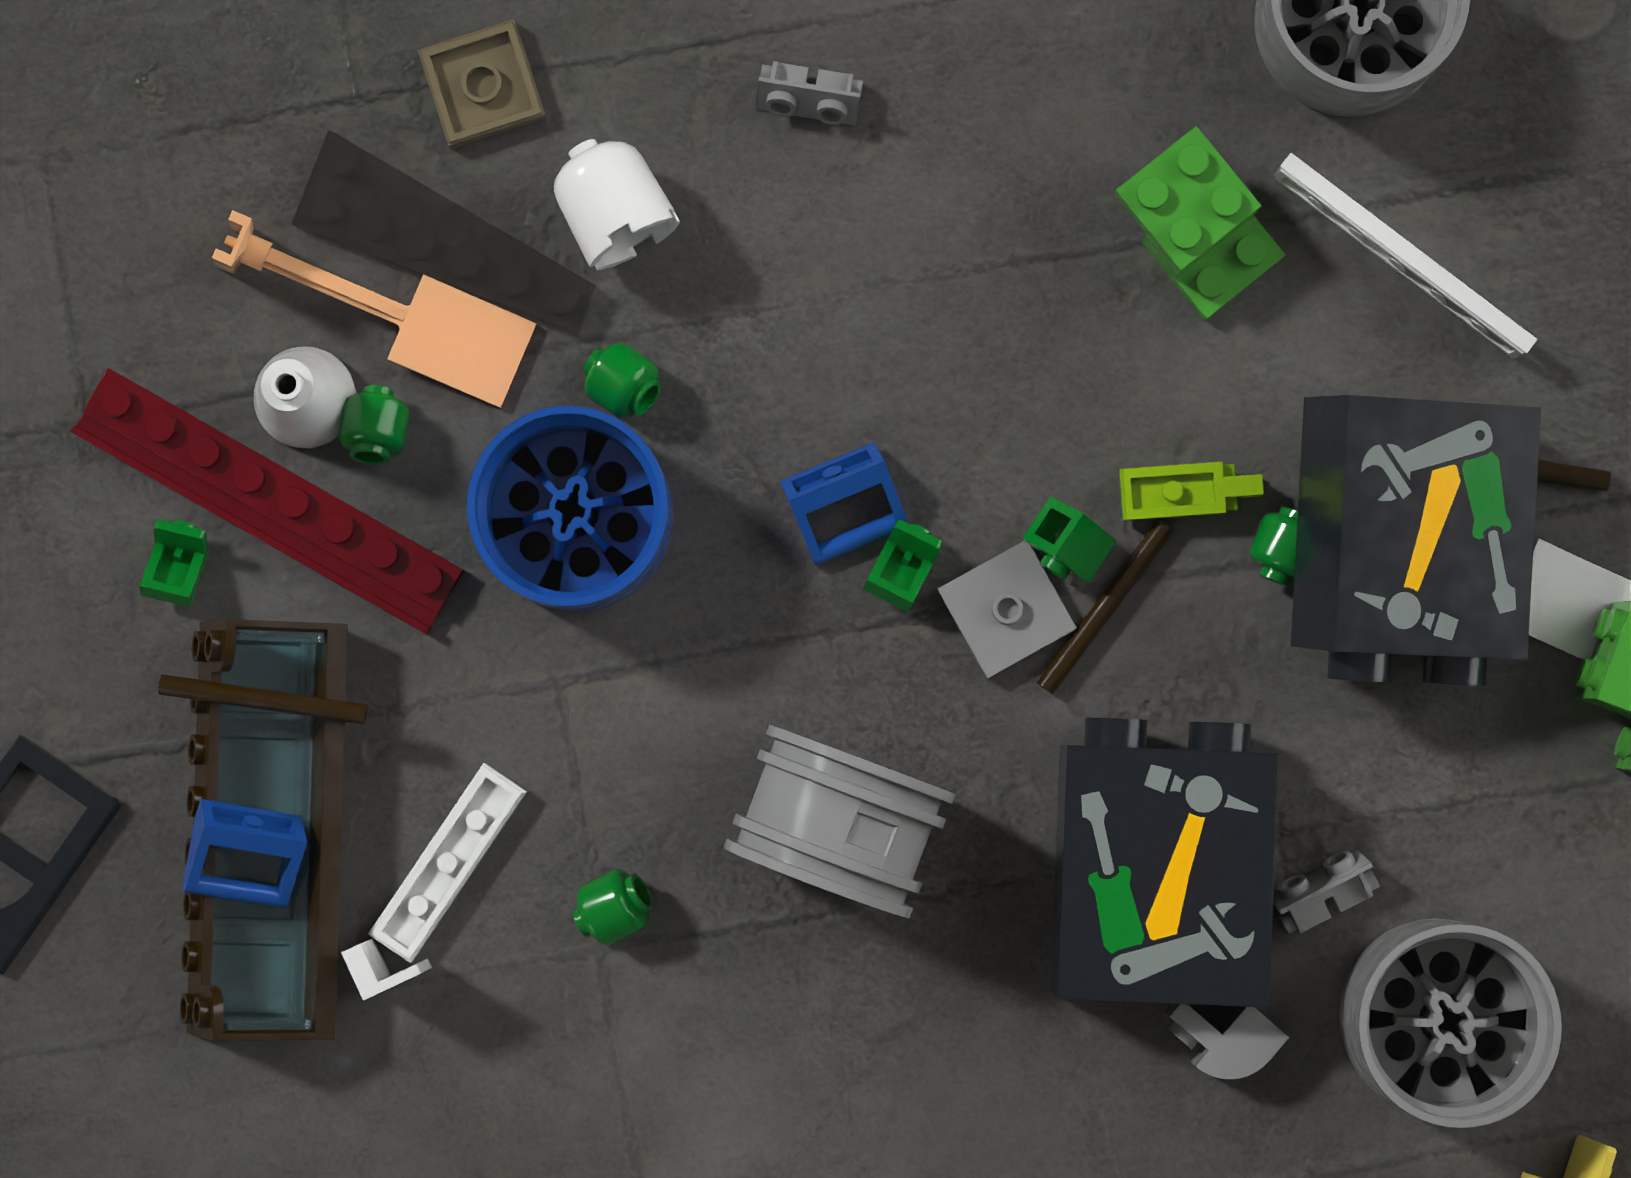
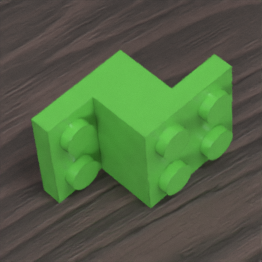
M1197 126L1192 128L1114 192L1115 196L1146 232L1141 244L1204 321L1286 256L1254 216L1260 209L1261 204Z
M1631 601L1613 602L1609 610L1603 608L1600 611L1594 624L1592 637L1598 640L1591 658L1585 656L1576 672L1574 685L1580 687L1576 699L1631 719ZM1625 726L1617 739L1614 755L1619 757L1616 768L1630 774L1631 728Z

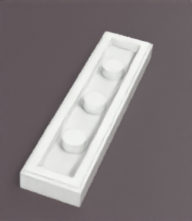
M483 763L368 935L412 963L528 791L488 764Z

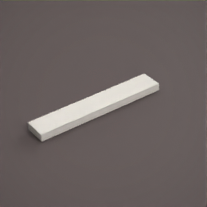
M1290 153L1274 173V179L1513 360H1517L1527 354L1538 340L1294 154Z

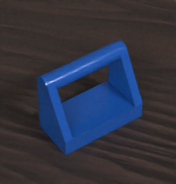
M874 442L780 481L815 566L889 536L897 520L908 523L886 463ZM877 484L881 485L892 513L822 542H816L806 517L807 513Z
M200 799L195 815L183 880V892L286 908L307 844L302 816ZM209 845L282 857L277 886L201 874Z

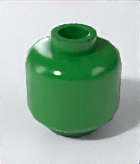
M618 342L608 346L605 350L598 348L589 356L584 365L583 372L587 375L584 388L588 398L615 417L626 419L634 415L641 416L653 406L660 394L662 385L658 381L659 371L657 365L627 344Z
M380 385L365 386L363 392L354 393L346 398L340 424L339 442L344 449L349 451L350 458L357 462L370 465L386 464L391 457H395L403 451L409 409L403 401L394 397L392 389Z
M1281 507L1279 513H1268L1263 517L1250 548V556L1255 563L1262 566L1259 576L1288 587L1290 579H1294L1298 511Z
M613 869L580 887L577 893L578 908L573 910V917L578 929L585 937L592 935L601 944L613 945L646 927L649 921V912L653 909V900L648 887L637 874L630 875L621 869Z

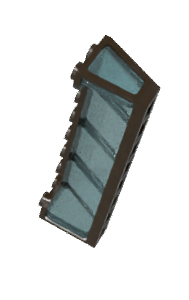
M222 619L200 622V631H195L193 634L191 646L192 659L194 662H199V680L346 701L348 624ZM190 699L191 712L197 714L196 734L190 736L188 744L190 765H195V785L188 788L186 799L187 813L189 817H193V826L200 799L302 816L307 844L286 908L184 893L183 914L185 920H190L189 941L183 943L181 953L182 969L184 972H188V993H183L180 999L181 1023L187 1024L186 1033L210 1041L335 1040L345 722ZM191 838L187 839L185 845V864H187ZM209 845L201 874L277 886L282 857Z

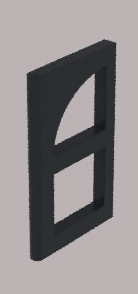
M19 735L0 762V794L21 764L24 763L86 806L87 809L48 865L0 833V861L34 884L19 900L0 909V974L2 975L5 974L122 806L117 798L109 796L23 735Z

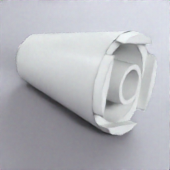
M295 347L274 356L261 370L254 388V407L263 428L277 441L291 447L312 449L331 443L339 436L346 398L357 392L351 373L337 357L315 347Z

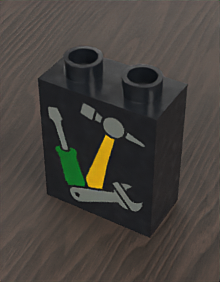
M1357 395L1304 397L1291 646L1329 651L1327 678L1352 681L1391 682L1392 654L1424 655L1422 682L1486 686L1487 658L1527 660L1541 407Z
M1086 717L1084 746L1060 745L1051 992L1058 999L1270 1007L1278 753L1250 752L1251 724L1189 722L1188 750L1147 748L1148 720Z

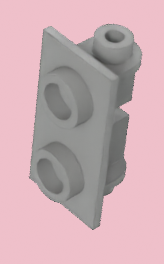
M773 61L772 66L762 64L761 75L758 80L756 110L768 111L781 117L792 115L816 119L830 125L847 124L856 126L863 81L853 79L854 74L819 69L815 85L806 83L809 67L779 63L778 61Z
M1358 850L1353 852L1342 851L1327 858L1323 863V867L1307 876L1295 875L1281 882L1277 887L1278 891L1273 893V906L1281 914L1278 917L1287 934L1296 930L1299 934H1302L1310 928L1332 918L1324 903L1330 897L1333 898L1340 912L1373 897L1372 891L1379 888L1380 885L1370 869L1373 867L1372 863Z

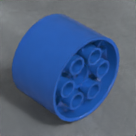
M555 406L540 409L518 418L501 430L490 441L477 461L471 476L467 496V517L472 540L479 555L490 571L503 584L542 606L561 611L582 612L601 609L622 601L642 587L653 575L669 545L673 526V504L668 482L657 459L648 445L633 429L617 418L599 410L580 406ZM589 432L608 437L595 465L585 461ZM526 445L543 469V472L540 471L535 475V478L511 460ZM561 450L572 451L577 456L575 471L566 477L556 476L550 469L552 457ZM612 465L622 467L627 475L626 483L622 489L616 492H607L601 489L599 486V476L602 470ZM525 484L533 485L539 492V502L536 507L526 512L516 510L512 502L515 490ZM651 486L654 505H624L622 498L630 493ZM579 488L578 505L585 510L583 518L574 517L571 524H568L566 532L563 533L566 526L564 524L565 515L558 510V507L561 503L569 504ZM590 494H592L595 499L590 500ZM599 510L598 520L595 526L592 527L590 523L593 519L594 511ZM630 515L636 519L638 524L635 537L624 543L613 540L610 535L612 521L618 516ZM522 519L525 529L496 540L492 520ZM585 530L587 534L577 537L579 531ZM542 534L547 536L550 541L551 548L549 554L541 561H528L523 551L525 541L532 535ZM612 546L634 562L620 576L617 575L604 554ZM585 549L595 551L600 560L598 570L589 577L577 576L572 569L574 556L579 551ZM555 560L563 562L559 591L540 587Z

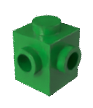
M1052 496L1049 497L1022 538L1044 556L1039 564L1049 572L1063 580H1066L1068 575L1072 574L1087 583L1090 582L1117 541L1084 513Z

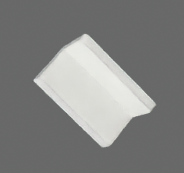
M374 938L341 952L363 1000L432 968L427 958L391 975Z

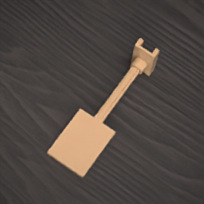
M232 210L228 219L230 228L240 234L238 238L227 235L224 241V245L233 248L231 254L215 249L212 256L215 267L231 274H235L241 263L258 271H261L264 267L398 325L399 332L387 360L501 408L537 323L424 274L411 304L408 306L273 249V243L253 235L254 226L252 218Z

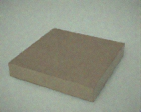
M515 19L418 50L450 149L547 118Z

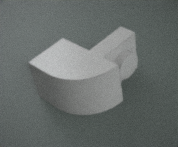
M1171 1004L1164 1012L1174 1020V1023L1168 1030L1191 1050L1198 1042L1203 1046L1190 1062L1202 1072L1220 1079H1239L1254 1074L1263 1068L1289 1039L1285 1033L1255 1007L1238 1006L1218 1030L1188 1004Z

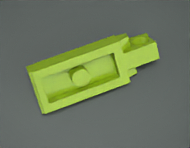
M1223 461L1119 469L1122 521L1227 513L1226 511L1238 510L1237 499L1262 497L1264 495L1262 474L1235 476V464H1223Z

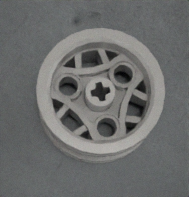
M769 724L766 735L775 738L770 752L760 749L757 759L766 763L747 815L736 813L732 824L741 827L738 839L727 838L723 849L832 893L895 915L910 918L913 907L904 903L908 891L920 892L922 883L913 879L932 826L943 829L946 822L945 818L937 815L941 802L945 801L952 804L956 794Z

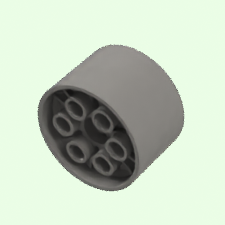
M1257 0L1254 15L1256 42L1264 64L1272 77L1290 96L1300 103L1317 111L1336 116L1356 117L1372 115L1390 109L1405 101L1444 62L1462 35L1469 13L1470 0H1365V7L1370 8V10L1364 16L1359 26L1357 7L1351 5L1355 0H1338L1339 4L1334 9H1332L1335 0H1311L1316 7V15L1311 18H1304L1296 14L1292 7V0ZM1397 14L1409 16L1414 20L1416 33L1413 35L1399 33L1394 24L1393 16ZM1340 22L1344 26L1343 32L1336 26V23ZM1371 28L1374 30L1372 33L1367 34ZM1309 30L1311 35L1294 44L1288 31ZM1323 44L1329 47L1334 56L1333 64L1325 66L1314 62L1309 52L1310 46ZM1393 47L1407 49L1424 60L1411 70ZM1370 52L1379 56L1384 65L1383 73L1371 74L1365 71L1360 62L1361 55ZM1342 62L1349 63L1352 82L1337 78Z
M1440 918L1421 919L1399 925L1385 932L1367 946L1357 958L1346 978L1340 999L1339 1022L1342 1041L1346 1053L1359 1076L1370 1088L1389 1102L1409 1114L1435 1125L1454 1128L1478 1127L1494 1123L1512 1115L1525 1106L1543 1087L1559 1053L1562 1032L1561 1011L1555 989L1541 964L1530 952L1513 939L1497 931L1461 921ZM1476 943L1490 950L1491 954L1476 972L1471 974L1465 973ZM1411 949H1413L1418 969V974L1414 977L1398 959ZM1446 952L1452 959V971L1446 978L1435 980L1430 974V961L1436 954ZM1395 978H1402L1408 986L1407 998L1397 1006H1390L1384 994L1386 985ZM1491 978L1497 987L1496 998L1491 1004L1480 1006L1474 996L1475 988L1481 980ZM1424 1005L1426 1008L1425 1015L1420 1016V1011ZM1440 1005L1449 1012L1459 1013L1460 1017L1454 1021L1457 1029L1455 1032L1458 1038L1450 1031L1439 1029L1438 1026L1444 1022L1443 1011ZM1370 1009L1393 1013L1392 1022L1369 1027ZM1526 1009V1030L1498 1025L1499 1017L1496 1014ZM1421 1027H1426L1427 1031L1431 1034L1430 1039L1422 1033ZM1403 1030L1408 1038L1406 1051L1401 1056L1389 1057L1385 1050L1387 1036L1394 1031ZM1491 1030L1497 1037V1048L1492 1055L1480 1058L1475 1051L1476 1038L1482 1032ZM1447 1056L1453 1065L1452 1075L1444 1083H1434L1430 1076L1431 1065L1439 1057ZM1415 1061L1418 1063V1075L1412 1092L1409 1095L1400 1089L1396 1083ZM1477 1065L1493 1084V1087L1476 1096L1466 1069L1467 1066L1473 1067Z

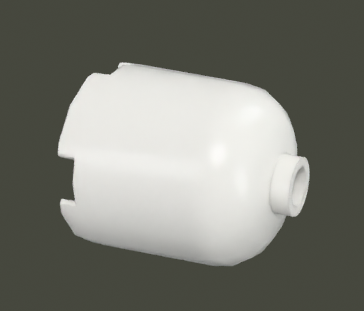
M590 139L578 144L569 151L568 155L571 159L561 168L554 183V193L590 267L595 265L597 270H603L626 262L637 256L633 246L643 242L650 236L653 237L657 244L670 235L680 224L672 205L642 155L635 147L625 142L615 141L598 144L595 139Z

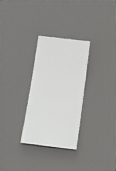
M1538 539L1533 551L1529 635L1578 658L1583 659L1585 656L1591 658L1598 640L1592 637V631L1600 611L1603 608L1609 610L1613 602L1631 601V580L1577 557L1544 540Z

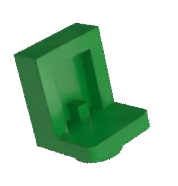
M158 519L153 528L155 543L139 585L140 595L191 608L209 556L207 534L204 530L186 521L175 520L168 522Z
M897 520L866 580L863 590L909 612L943 542L920 525L908 524L902 520Z

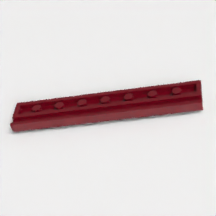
M109 368L105 371L83 409V415L79 422L71 430L73 434L427 635L465 571Z

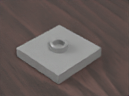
M1022 541L937 589L986 679L1077 629L1045 570L1039 564L1040 561L1031 545L1026 541Z

